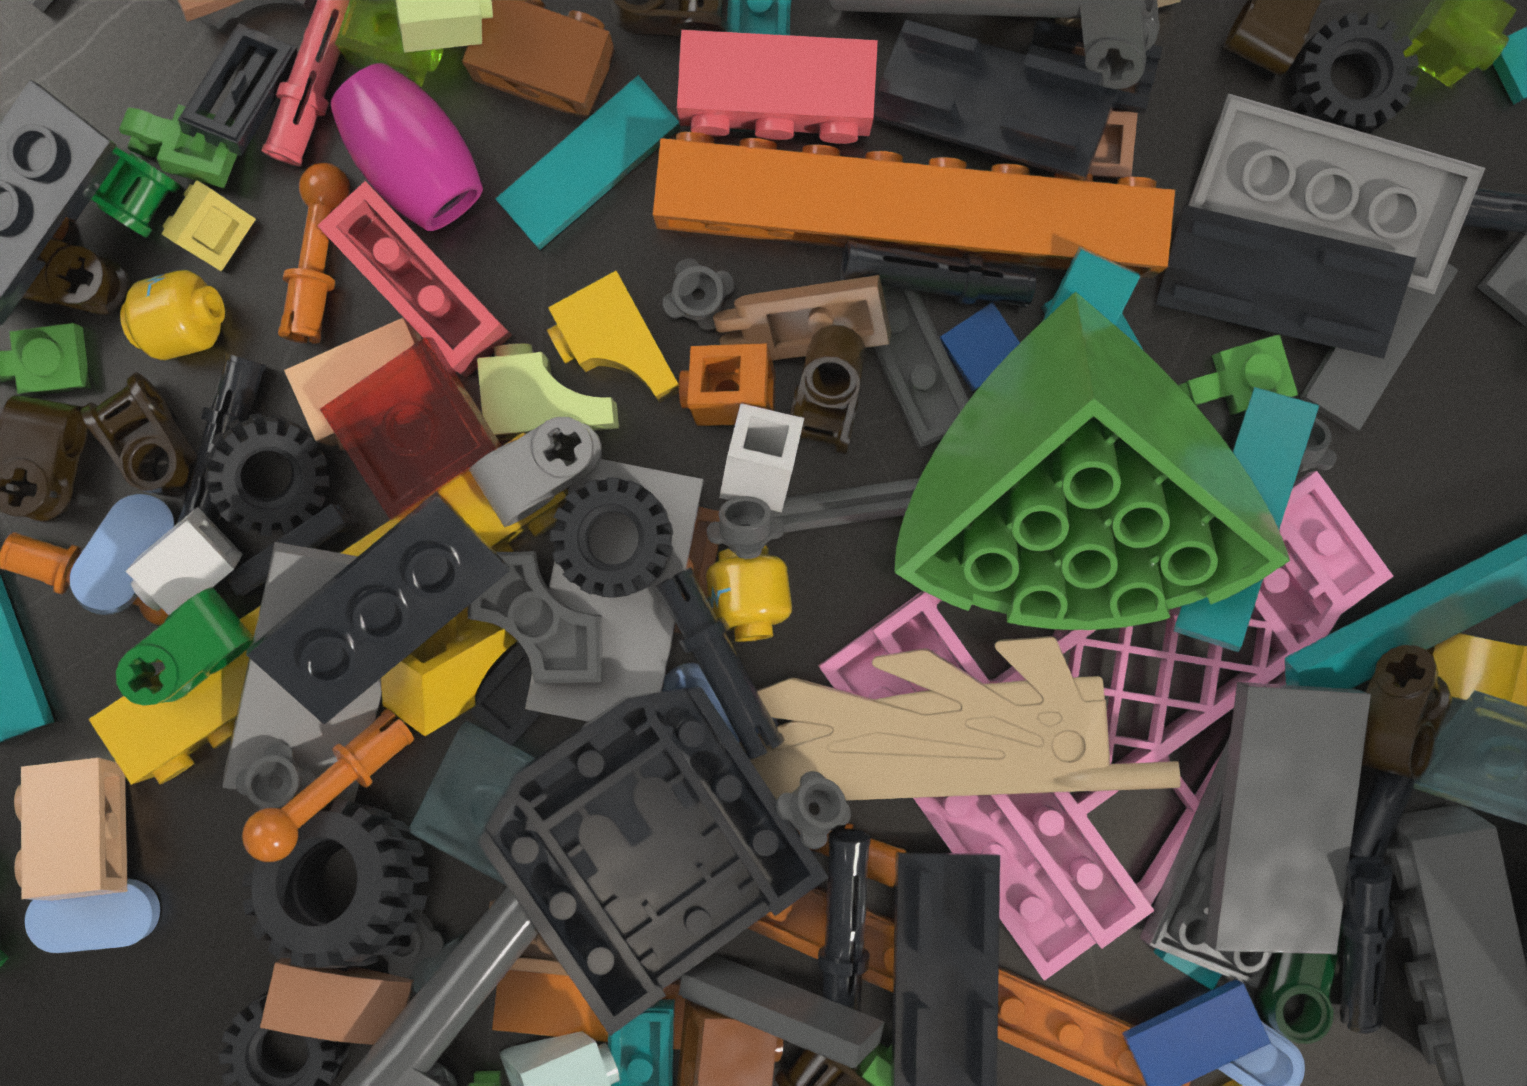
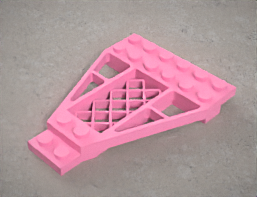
M1317 471L1308 472L1294 482L1279 529L1290 561L1265 577L1262 581L1248 625L1257 628L1252 665L1221 661L1223 647L1209 643L1207 658L1175 653L1179 633L1174 632V627L1181 606L1169 609L1170 618L1167 619L1162 651L1130 646L1133 626L1120 628L1117 644L1086 639L1087 636L1096 630H1054L1053 636L1057 639L1062 653L1064 654L1071 649L1068 667L1073 677L1079 676L1083 645L1116 651L1111 687H1104V695L1109 696L1107 724L1110 764L1112 762L1114 744L1137 747L1115 764L1170 762L1169 754L1234 708L1237 682L1286 685L1284 658L1328 636L1343 612L1393 577L1387 566ZM924 591L918 593L818 665L834 689L871 699L928 691L929 689L880 670L872 665V660L876 656L923 648L930 649L984 684L1026 680L1013 666L998 677L987 679L938 611L937 604L942 600ZM1129 653L1161 658L1155 696L1123 691ZM1174 660L1206 665L1199 703L1168 698ZM1220 668L1242 671L1216 690ZM1122 698L1154 703L1148 740L1116 735ZM1167 706L1190 709L1164 728ZM1220 756L1195 795L1180 776L1181 786L1180 788H1173V790L1186 806V810L1141 881L1136 884L1087 818V814L1119 790L1076 791L1072 795L1069 792L921 797L913 799L952 853L1000 855L999 918L1045 981L1097 943L1101 949L1154 911L1151 904L1163 887Z

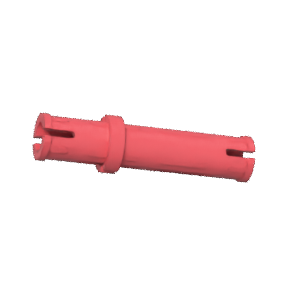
M317 0L288 82H280L276 92V97L281 101L267 141L263 144L261 150L266 155L289 165L301 166L303 162L302 157L318 116H325L329 106V102L324 97L343 50L359 0ZM330 17H332L333 22L330 27L328 36L326 38L324 47L322 49L320 58L317 62L316 56L321 45L323 36L325 34L327 25L329 23ZM308 78H310L311 82L308 91L300 108V113L297 118L296 124H294V116L296 114L299 102L302 99Z

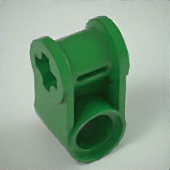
M115 147L113 152L120 159L91 200L96 202L94 205L147 238L152 231L148 223L167 194L169 192L177 193L181 185L130 151L127 154L118 147Z
M213 587L207 588L181 604L166 618L161 626L130 651L126 652L119 661L116 670L117 686L125 698L132 703L142 706L177 701L187 696L188 693L209 676L223 669L243 654L252 645L254 636ZM163 662L166 669L159 675L163 685L153 686L150 679L155 675L156 669L152 663Z

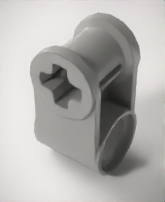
M555 417L547 420L518 440L507 443L487 454L472 465L469 471L502 525L507 527L533 514L549 503L555 495L594 471L602 457V444L598 434L590 426L570 417ZM562 434L574 439H581L582 443L574 448V453L577 457L574 463L560 458L556 459L555 454L562 449L561 442L558 439Z

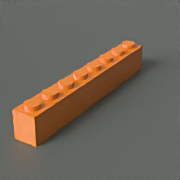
M680 132L676 135V140L660 139L653 218L657 229L843 248L847 244V240H853L857 243L962 258L966 252L981 255L982 261L1062 270H1068L1080 246L1139 273L1141 278L1153 279L1168 267L1175 190L1156 188V181L1150 178L1124 177L1118 179L1117 184L1093 182V175L1088 173L1084 182L1055 173L1054 178L1029 175V168L1016 164H998L992 166L991 171L966 169L967 163L965 161L946 157L932 158L929 160L928 165L903 163L904 157L902 155L887 151L868 152L865 159L840 156L839 149L827 145H806L803 147L802 152L777 150L776 143L759 138L742 139L739 142V146L714 144L712 136L697 132Z

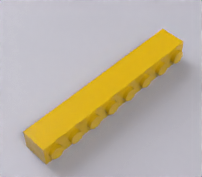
M525 432L521 433L520 435H518L517 437H515L514 439H512V440L509 441L508 443H510V442H512V441H515V440H518V439L521 438L522 436L526 435V433H525ZM468 468L341 552V554L359 556L436 491L495 552H514L509 543L529 529L534 537H537L555 526L557 519L554 518L558 507L562 508L566 503L567 498L565 497L568 495V490L565 489L555 495L549 503L533 514L510 526L504 527L469 471L470 468ZM261 606L240 619L253 636ZM246 651L229 665L209 676L188 693L187 696L177 701L142 706L130 702L123 696L89 719L131 785L153 777L156 778L159 784H163L191 767L194 761L189 754L209 742L213 749H216L232 739L249 661ZM161 672L150 679L153 686L163 685L159 679Z

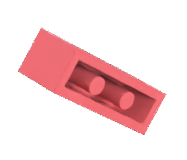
M681 30L677 96L680 126H690L691 132L703 133L712 137L726 136L729 134V129L755 130L757 137L767 140L791 139L794 136V132L820 133V140L836 144L853 143L858 140V136H870L874 118L878 40Z
M366 181L317 225L445 362L465 378L478 368L477 358L490 357L494 353V347L502 345L512 336Z

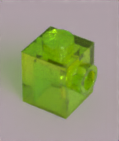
M350 0L335 42L336 47L351 65L365 68L376 63H385L408 77L421 88L427 71L433 72L438 67L444 49L404 53L395 0Z
M1432 0L1408 35L1413 44L1403 52L1404 56L1409 57L1417 54L1418 67L1450 87L1476 67L1485 71L1497 59L1509 41V37L1502 32L1517 9L1503 0Z

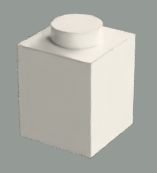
M741 403L727 455L719 498L730 500L741 496L756 497L766 502L771 510L782 512L804 418Z
M197 507L140 554L126 572L133 579L131 586L134 592L148 607L156 611L162 608L170 615L189 598L207 588L213 587L233 571L243 554Z

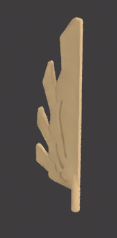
M1054 636L996 641V650L1026 679L1025 681L984 684L930 649L923 648L876 656L872 660V665L880 670L929 689L928 691L871 699L798 678H789L757 690L771 717L794 720L777 726L785 740L774 749L770 745L765 746L760 734H758L768 753L750 760L776 800L781 794L792 793L800 786L801 776L809 771L818 772L826 779L837 784L846 800L1180 788L1181 786L1178 761L1110 764L1107 709L1103 679L1099 676L1073 677ZM738 742V743L740 744V746L742 747V749L744 750V752H746L745 749H744V747L742 746L741 742Z

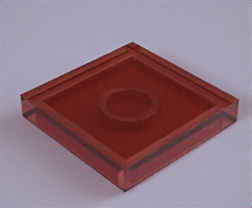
M424 337L320 408V411L390 520L398 519L414 509L436 491H441L468 473L471 466L481 458L502 446L433 337Z

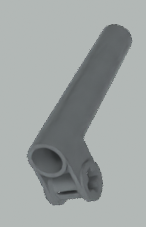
M829 0L835 11L1081 18L1085 66L1088 70L1102 73L1103 86L1112 89L1128 88L1138 82L1145 70L1146 51L1155 43L1160 28L1157 0Z
M508 886L343 1081L341 1086H458L454 1074L446 1066L436 1061L539 933Z

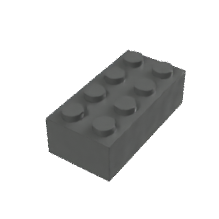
M1462 804L1405 813L1402 815L1396 831L1392 835L1383 860L1384 866L1388 864L1391 866L1393 875L1396 876L1400 899L1391 900L1395 926L1401 939L1409 938L1414 959L1413 962H1407L1404 965L1407 983L1413 1000L1415 1002L1423 1001L1427 1024L1418 1026V1034L1424 1057L1428 1065L1436 1064L1444 1086H1527V967L1497 829L1494 825Z

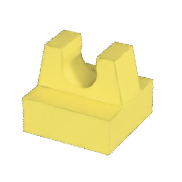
M196 180L195 184H190L184 192L185 199L174 216H169L163 224L164 231L162 235L222 272L256 219Z

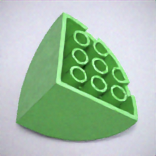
M1075 291L995 368L947 430L924 469L905 512L896 547L895 573L922 591L958 608L969 611L971 605H975L983 609L1007 614L1008 623L1047 629L1097 630L1123 628L1170 618L1169 609L1187 605L1208 597L1210 604L1216 603L1261 581L1288 563L1290 558L1280 531L1262 496L1239 460L1208 419L1148 354Z

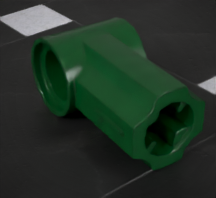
M1341 930L1339 932L1337 954L1274 952L1269 977L1260 984L1256 993V1008L1259 1016L1267 1025L1293 1042L1312 1044L1320 1041L1329 1033L1333 1024L1334 1010L1329 1000V994L1343 936ZM1296 994H1302L1304 1009L1301 1015L1293 1021L1285 1022L1283 1008L1286 1001Z

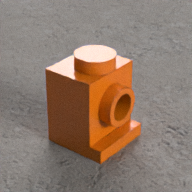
M767 343L691 346L689 370H682L679 375V399L683 409H690L697 426L735 425L741 403L767 410H775L776 371Z

